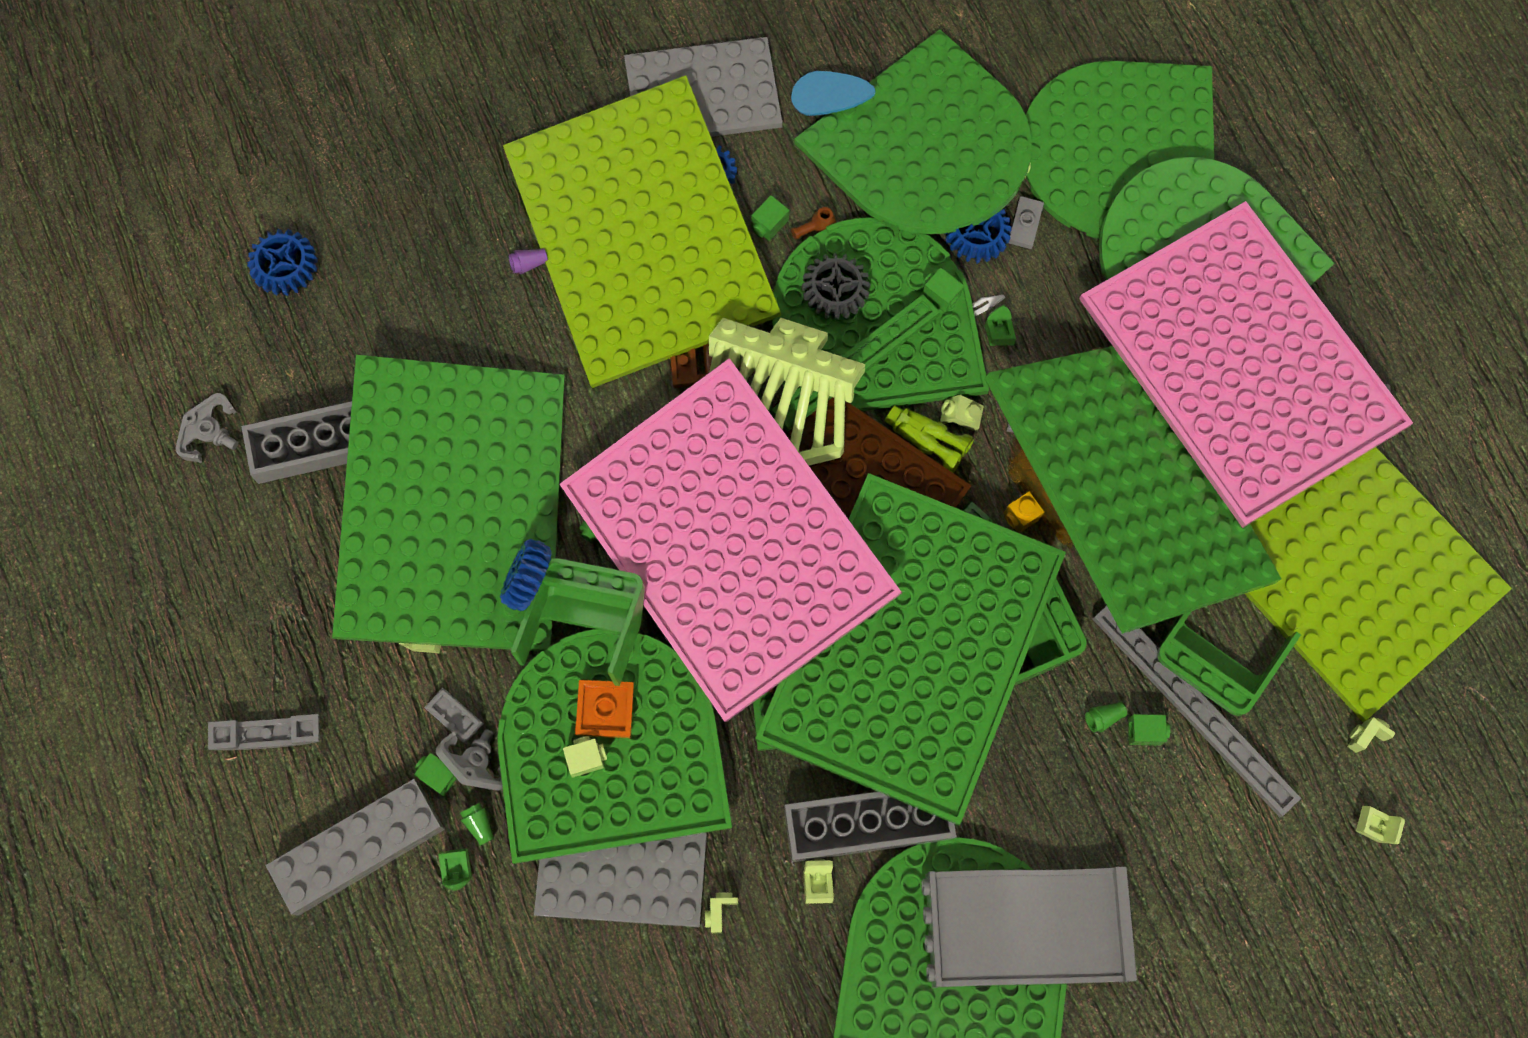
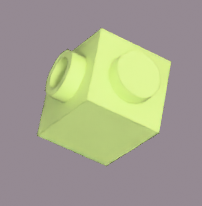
M589 736L581 737L573 741L574 745L563 748L572 777L604 768L603 761L607 760L604 745H598L595 738L590 740Z

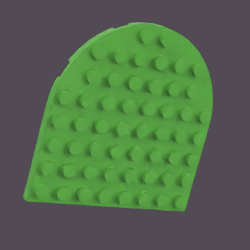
M940 29L869 82L876 91L871 99L856 107L826 114L794 139L795 145L867 214L882 223L886 221L899 226L900 230L922 234L956 232L957 228L971 224L973 226L978 225L1000 212L1014 198L1025 176H1027L1032 151L1030 126L1021 105L1015 97Z
M1100 61L1077 66L1050 81L1037 94L1026 113L1032 136L1031 168L1026 178L1031 186L1030 190L1037 201L1044 202L1043 208L1069 228L1072 226L1085 232L1089 237L1100 239L1102 224L1112 201L1120 190L1141 171L1152 165L1175 158L1200 157L1214 160L1212 66Z
M1184 157L1163 161L1150 166L1133 177L1112 201L1103 221L1099 240L1102 274H1105L1106 280L1246 201L1310 286L1335 263L1256 180L1231 165L1200 157Z
M875 218L850 219L829 225L825 230L816 235L809 236L791 253L777 277L773 292L781 316L772 319V328H774L780 318L827 332L828 340L821 350L839 356L845 354L919 298L925 286L923 281L931 272L935 274L941 267L964 285L961 296L946 313L934 305L940 311L936 319L863 374L854 388V398L852 403H850L860 411L890 408L894 405L904 406L941 401L958 395L964 397L984 395L989 392V387L985 380L986 372L968 285L960 269L958 270L950 258V254L929 235L900 230L899 226L886 221L882 223ZM835 252L838 258L841 259L846 254L847 261L849 262L855 258V266L863 264L864 269L862 273H868L867 282H870V289L867 290L869 297L867 300H864L865 306L863 308L858 307L856 315L849 311V318L847 319L840 314L837 321L832 314L826 319L825 312L823 311L817 315L815 313L816 307L809 309L808 302L810 300H804L803 295L805 291L802 290V284L805 283L803 275L808 273L807 267L809 265L814 266L816 258L823 262L825 254L832 259ZM832 272L822 275L817 281H821L822 278H828ZM841 273L844 277L850 278L846 274ZM834 279L833 288H836L837 294L839 285H836V279ZM855 292L842 296L840 301L849 299ZM822 295L824 298L831 301V299L828 296ZM783 381L782 389L784 388L786 381Z
M594 629L565 637L545 651H541L520 672L506 696V702L498 726V754L512 864L732 829L711 701L676 651L648 635L637 634L621 681L634 682L631 738L589 736L590 740L595 738L598 745H604L607 760L603 761V769L576 777L570 775L563 748L574 745L573 741L578 738L586 737L575 735L579 680L612 681L607 671L620 634Z
M954 838L939 842L917 844L888 861L870 879L862 891L851 917L833 1038H1061L1067 984L932 988V982L927 981L926 966L930 964V953L925 951V935H929L928 924H924L923 908L927 907V896L922 895L921 882L922 879H925V874L930 871L1033 869L1001 847L968 838Z

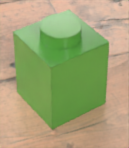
M770 195L751 215L752 230L759 237L764 236L770 241L789 221L790 210Z
M940 267L935 274L931 272L923 281L925 286L922 295L946 313L961 296L964 285Z
M1134 714L1128 718L1129 745L1161 746L1170 738V724L1166 722V715Z
M432 753L427 757L423 756L415 766L417 771L414 776L443 797L457 780L445 764Z

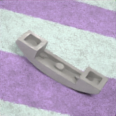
M319 714L238 722L236 720L208 722V750L267 749L320 742Z

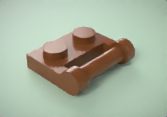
M709 344L703 346L705 374L698 375L695 348L678 356L670 357L674 388L690 387L709 373L713 358L709 356Z

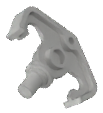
M215 393L184 414L176 444V453L183 460L202 463L200 452L197 450H187L188 444L195 439L204 442L213 441V444L216 446L225 445L232 450L237 448L239 442L229 436L227 429H220L219 422L212 417L216 405H222L224 413H237L223 394Z
M484 730L480 739L474 740L471 745L472 747L466 749L462 756L452 754L448 750L450 745L454 746L458 738L456 735L458 733L456 731L445 737L436 747V754L461 784L491 790L503 789L500 767L497 769L500 775L498 779L493 778L486 770L489 762L487 755L491 752L489 743L494 735L492 731Z

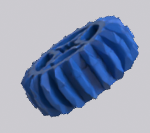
M1005 209L978 225L973 226L971 224L965 226L966 230L963 235L960 233L959 228L956 229V232L944 233L947 235L946 243H952L950 246L951 251L958 250V258L964 254L966 255L967 262L971 258H975L977 264L981 258L988 262L991 256L996 259L1000 252L1005 251L1006 244L1010 241L1009 234L1012 231L1011 226H1008L1010 219L1009 217H1004ZM992 226H994L997 237L994 240L990 237L991 233L989 232Z
M277 229L276 235L268 231V238L266 239L259 236L260 244H252L255 252L248 253L251 261L247 262L248 268L251 270L250 276L252 279H255L258 287H262L267 293L272 290L276 296L282 290L283 294L288 296L291 289L298 294V286L301 285L306 288L305 280L313 281L311 273L317 272L315 263L318 262V258L314 255L316 251L306 237L303 238L299 232L293 235V232L289 229L284 234L282 230ZM297 251L301 253L299 265L295 263ZM267 259L271 263L269 266L270 271L268 272V274H266L264 271V266Z
M528 539L518 551L506 575L500 595L501 603L507 605V607L513 610L524 611L531 604V601L534 600L551 560V549L544 545L545 543Z

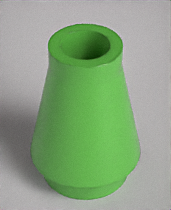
M1122 702L1091 707L1089 712L1085 714V720L1092 732H1103L1121 718L1126 717L1127 710Z
M480 802L460 812L463 818L461 822L478 841L479 845L494 839L485 807L482 808Z

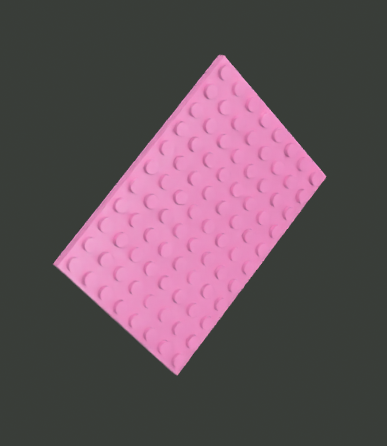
M1246 201L1083 293L1079 298L1242 528L1413 424L1412 420Z
M730 358L560 483L566 495L620 571L635 573L641 577L645 585L644 607L724 722L737 715L902 594L901 590Z

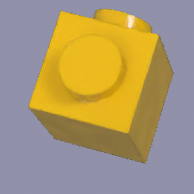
M1029 491L1010 503L1003 514L1008 524L1017 533H1021L1038 522L1044 514V510Z

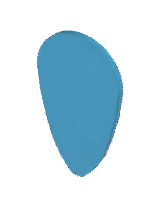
M814 71L804 75L796 82L792 90L791 99L798 112L814 116L856 107L871 99L876 91L873 85L856 76L830 71Z

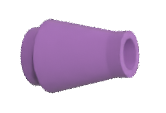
M544 248L514 250V253L509 254V262L514 274H523L545 264V261L548 260Z

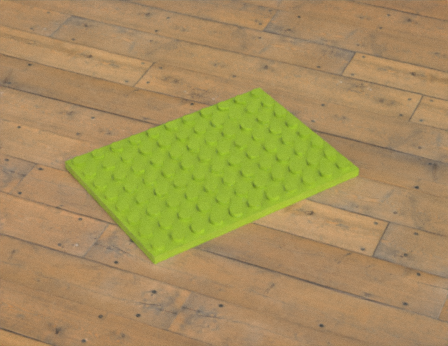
M686 75L503 145L540 249L544 248L548 260L545 263L592 388L670 359L674 355L678 356L691 349L709 344V335L722 318L753 327L781 316L780 309Z
M1376 447L1250 523L1282 579L1276 584L1245 593V595L1286 639L1295 632L1301 634L1293 647L1362 722L1367 721L1512 589Z

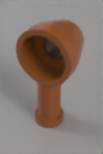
M822 207L813 214L810 222L791 228V233L795 240L814 230L819 233L825 230L827 226L835 224L836 217L830 208ZM821 215H827L829 218L824 219Z

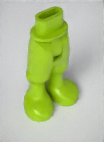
M896 405L893 406L884 422L893 427L892 430L920 449L924 454L931 455L934 453L943 461V467L952 473L956 471L962 457L966 456L975 440L974 437L968 434L956 435L948 432L947 427L942 422H936L908 408L902 410ZM937 440L946 442L947 444L951 445L955 450L949 449L939 444Z

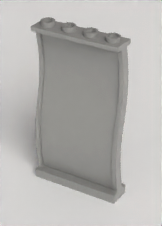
M1127 867L1070 870L930 871L925 874V879H922V895L927 896V907L923 908L924 924H928L929 935H925V951L930 953V964L926 966L927 981L932 982V988L1137 981Z

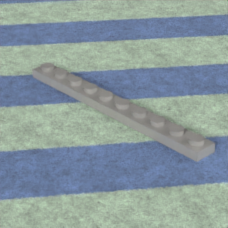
M1107 606L1092 619L1279 817L1284 816L1301 799L1200 691L1159 662L1157 657L1158 647L1140 628L1122 634Z

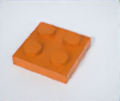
M579 680L575 735L631 738L634 682H621L620 686H616L613 681Z

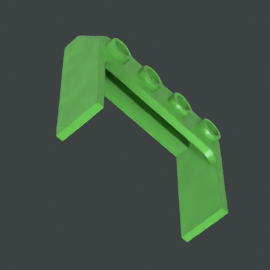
M559 558L551 559L542 584L534 600L531 601V604L526 609L511 653L518 664L524 666L539 625L546 619L620 634L607 672L614 685L620 686L641 626L645 585L641 577L635 573Z
M1057 578L1027 652L1033 669L1018 675L1014 686L1079 656L1086 648V638Z
M1191 612L1179 615L1158 648L1157 657L1159 662L1226 711L1236 716L1244 715L1252 709L1301 636L1298 632L1289 636L1262 675H1255L1187 627L1185 620Z

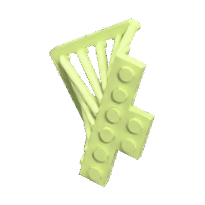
M722 318L709 335V356L713 357L709 373L730 358L736 368L741 366L739 372L746 381L755 371L750 387L757 396L762 384L770 376L761 399L767 410L770 408L774 394L783 381H786L775 415V421L781 429H783L792 396L798 387L801 386L790 439L798 452L810 397L813 391L818 392L813 445L810 450L799 453L808 466L840 458L844 452L845 401L852 403L854 388L865 373V364L821 350L828 340V333L780 318L771 332L768 333ZM831 396L834 397V443L823 446L828 398Z

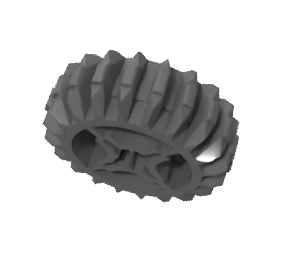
M836 252L833 254L832 259L825 254L823 262L816 258L814 266L809 265L807 267L808 273L803 275V281L805 282L802 284V290L805 291L803 298L804 300H810L808 302L809 309L816 307L815 313L817 315L821 314L822 311L825 312L826 319L832 314L836 321L839 320L840 314L845 319L849 318V311L856 315L858 307L863 308L865 306L864 300H867L869 297V292L867 291L870 289V282H867L869 276L868 273H862L864 269L863 264L855 266V258L849 262L847 261L846 254L841 259L838 258ZM832 272L828 278H822L821 281H817L822 275ZM841 273L846 274L850 278L844 277ZM834 279H836V285H839L837 294L836 288H833ZM855 292L849 299L840 301L842 296ZM822 295L828 296L831 299V301L827 300Z

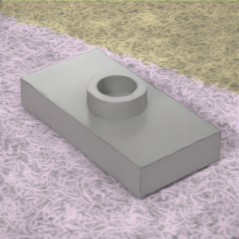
M1020 196L1012 224L1009 244L1032 249L1044 202Z
M444 688L424 707L451 732L456 731L458 733L456 736L464 744L483 725L475 715Z

